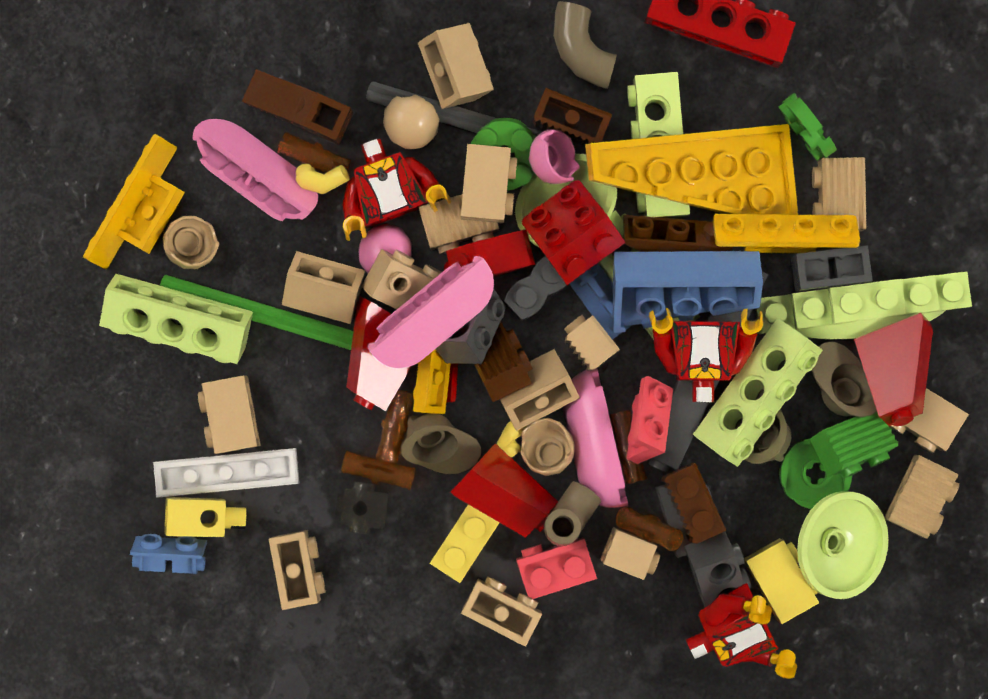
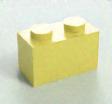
M467 505L430 564L461 583L499 522L474 507Z
M779 538L744 558L746 567L767 604L772 607V613L779 623L783 624L819 604L815 596L818 592L806 582L797 564L799 563L798 553L792 542L786 545L785 541Z

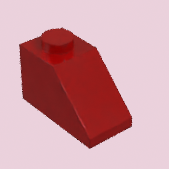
M527 230L472 242L446 251L449 266L458 262L462 267L472 263L474 256L484 258L492 271L493 277L535 265Z

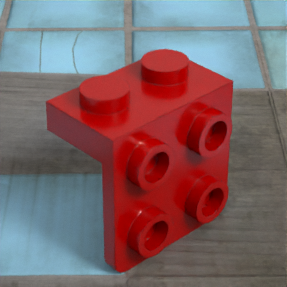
M575 180L563 187L558 193L534 208L522 219V225L566 285L626 243L608 215L579 180Z

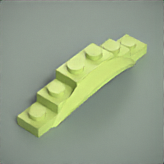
M966 271L761 298L760 308H755L756 319H758L760 311L763 313V327L758 334H766L775 320L779 318L806 338L855 339L919 313H922L928 321H931L946 310L972 307L968 273Z

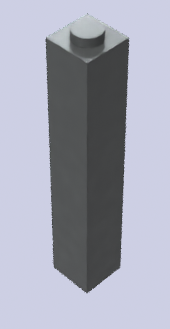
M762 271L764 285L768 274ZM752 309L748 310L747 320ZM709 311L704 322H740L741 328L742 311L713 316ZM677 380L673 388L665 453L651 458L648 462L649 465L666 473L670 467L676 470L679 469L694 436L693 433L698 428L709 402H692V381ZM714 381V391L719 381Z

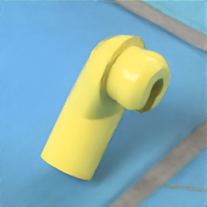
M307 163L301 164L296 169L297 184L302 189L319 194H325L350 180L349 174L343 165H339L325 174L316 172L315 168Z
M510 421L499 437L497 445L512 458L521 451V446L516 442V439L521 436L522 431L527 426L516 431Z

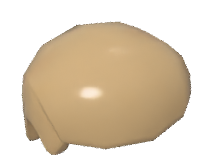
M418 95L410 97L396 96L384 109L383 124L393 143L405 149H418L426 146L438 133L439 116L434 106Z
M182 216L169 224L163 236V246L167 257L172 263L182 269H198L207 265L213 259L219 247L213 226L197 216Z
M550 418L538 419L522 431L520 453L523 461L533 472L544 476L559 474L572 462L575 446L574 440L561 422Z

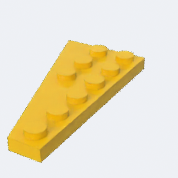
M789 124L585 144L589 181L723 214L798 215Z

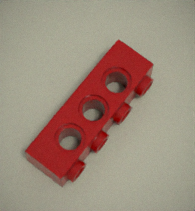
M652 0L644 23L775 68H779L783 62L796 22L788 20L789 15L784 12L769 9L767 13L755 9L756 4L749 0H690L697 9V12L691 16L683 15L679 11L678 3L682 0ZM717 11L726 13L729 16L730 25L727 27L716 26L712 21V14ZM749 23L759 24L763 29V37L759 39L749 37L745 26Z

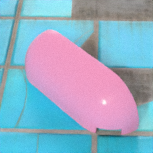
M208 119L195 127L193 140H197L199 151L203 156L200 159L201 163L211 173L271 217L279 221H283L285 218L303 220L316 207L318 193L302 189L297 184V168L239 125L222 119Z
M474 256L472 263L462 267L458 262L454 263L389 315L376 328L380 333L376 341L368 344V349L380 363L388 367H410L423 360L479 314L488 304L494 287L492 271L484 258Z
M596 368L593 371L584 370L571 379L580 398L562 407L567 430L574 440L573 458L580 484L589 488L601 499L600 506L606 508L628 506L624 489L625 483L598 369Z

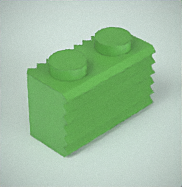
M877 412L871 416L853 417L826 428L810 438L829 478L839 473L843 479L863 470L861 464L866 462L869 463L870 467L876 466L890 459L888 452L898 446V441L895 440L892 429L878 416Z

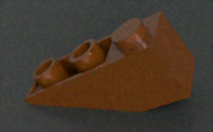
M257 69L241 101L337 145L340 144L353 115L351 107Z
M633 215L623 216L624 241L626 242L624 244L640 252L732 251L733 248L716 246L713 221Z

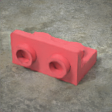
M649 376L641 379L639 394L635 395L632 404L633 414L631 429L627 439L628 451L626 459L636 464L661 455L666 450L673 388Z
M584 537L576 539L570 545L554 546L543 550L541 544L521 550L523 557L516 558L527 595L532 599L597 579Z

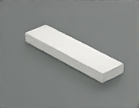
M296 448L153 462L156 498L299 484Z

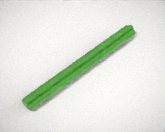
M164 275L161 280L160 286L253 311L252 321L351 350L352 330L169 275Z

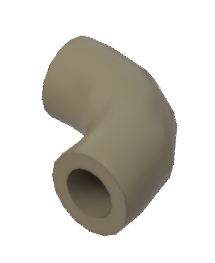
M557 2L553 37L560 58L576 76L598 87L608 89L617 55L599 49L592 42L588 32L592 11L575 3Z
M572 481L546 518L544 533L547 539L557 546L572 544L579 537L583 528L601 503V499L589 488Z

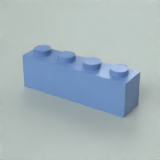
M759 251L614 252L613 334L626 332V326L642 324L643 328L652 327L649 318V312L652 310L656 320H663L667 315L666 308H668L672 318L678 317L679 321L694 320L693 317L699 313L709 311L713 316L742 311L743 309L760 308L763 277Z

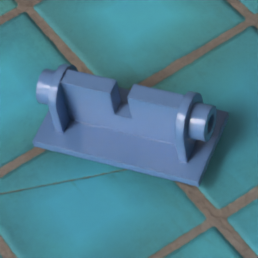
M597 263L569 284L591 315L597 319L611 339H614L621 333L613 334V283L599 263Z
M157 534L136 536L130 551V555H133L132 567H139V571L165 572L166 560H171L172 573L197 574L198 571L205 570L206 560L203 554L207 540H200L193 536H181L178 538H163Z

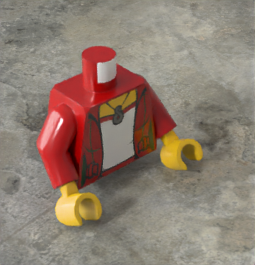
M381 139L366 142L361 145V149L367 164L353 169L354 177L347 181L342 206L345 238L347 241H350L349 234L354 230H360L362 238H365L367 236L366 229L417 211L420 206L429 204L431 209L436 212L438 210L435 202L438 199L444 198L448 204L451 203V199L446 189L439 184L433 172L414 157L404 158L401 152L387 156Z
M666 308V317L663 320H656L654 311H650L649 318L653 328L655 353L666 371L676 375L677 380L692 381V402H714V381H729L732 375L740 373L753 352L757 332L763 327V313L760 311L757 320L749 321L747 320L748 309H743L741 312V328L740 322L673 321L668 308Z
M747 583L728 594H720L709 606L700 610L698 616L705 631L686 639L695 659L715 651L722 666L728 667L740 662H756L769 667L776 664L775 672L780 677L791 679L796 674L795 654L791 650H782L779 654H776L778 647L767 625L771 619L772 607L766 605V600L762 596H753Z

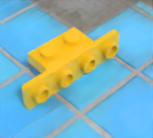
M156 134L152 136L149 143L144 147L142 155L131 174L126 178L124 186L113 205L108 209L98 231L90 240L88 248L83 255L85 259L103 269H107L124 240L150 254L185 193L160 178L176 152V146Z
M715 214L713 217L715 244L720 247H744V251H759V253L815 252L817 247L857 248L860 244L857 218L854 215Z

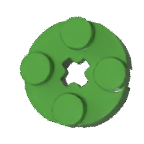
M793 93L782 101L783 104L779 106V109L785 116L784 120L796 135L800 134L806 143L805 147L817 162L822 158H827L837 150L830 136L828 138L823 136V126L800 97L797 98L796 94Z
M497 118L488 122L474 136L471 144L497 147L505 145L511 148V153H515V158H517L516 178L508 179L507 190H514L528 184L535 174L529 162V153L536 135H533L531 130L521 121L513 118Z
M810 438L793 444L784 455L785 459L780 463L779 479L785 495L804 508L812 509L821 499L832 493L848 491L852 482V476L843 479L840 473L830 478L828 477ZM814 463H818L819 469L825 471V477L819 478L817 484H812L811 477L806 476V470L812 469Z

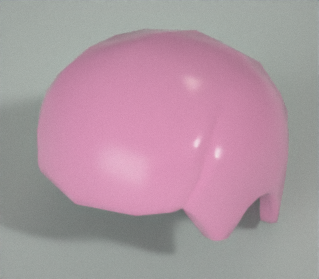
M546 130L533 140L529 153V162L533 172L543 182L550 184L573 181L572 174L580 168V165L575 161V148L571 138L562 133L561 130Z
M387 223L371 228L367 232V236L361 239L358 251L360 265L368 274L381 249L391 254H394L395 250H399L411 257L412 243L400 227Z

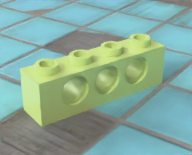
M678 72L635 75L633 85L627 86L629 107H635L636 121H630L631 139L683 134ZM651 103L659 104L664 110V117L657 121L649 119L645 113V107ZM636 192L638 213H644L646 217L675 219L687 218L690 215L689 205Z
M115 274L105 290L99 326L108 328L117 334H130L141 337L153 344L162 343L177 347L185 353H199L213 357L221 363L231 362L238 364L246 348L253 311ZM136 309L144 311L147 316L140 314ZM170 318L176 319L181 325L173 323ZM205 328L213 330L216 335L208 333Z
M777 318L754 349L740 373L735 375L693 435L721 457L738 467L743 460L750 456L754 444L762 433L771 427L775 420V415L783 404L793 397L797 385L805 374L815 367L818 357L823 350L784 321ZM786 360L784 366L778 370L779 364ZM764 389L763 395L756 400L758 393ZM743 418L741 425L735 429L736 423Z

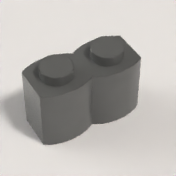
M545 256L535 265L531 276L519 280L510 288L505 297L504 304L520 321H524L536 315L543 307L547 297L560 292L566 284Z

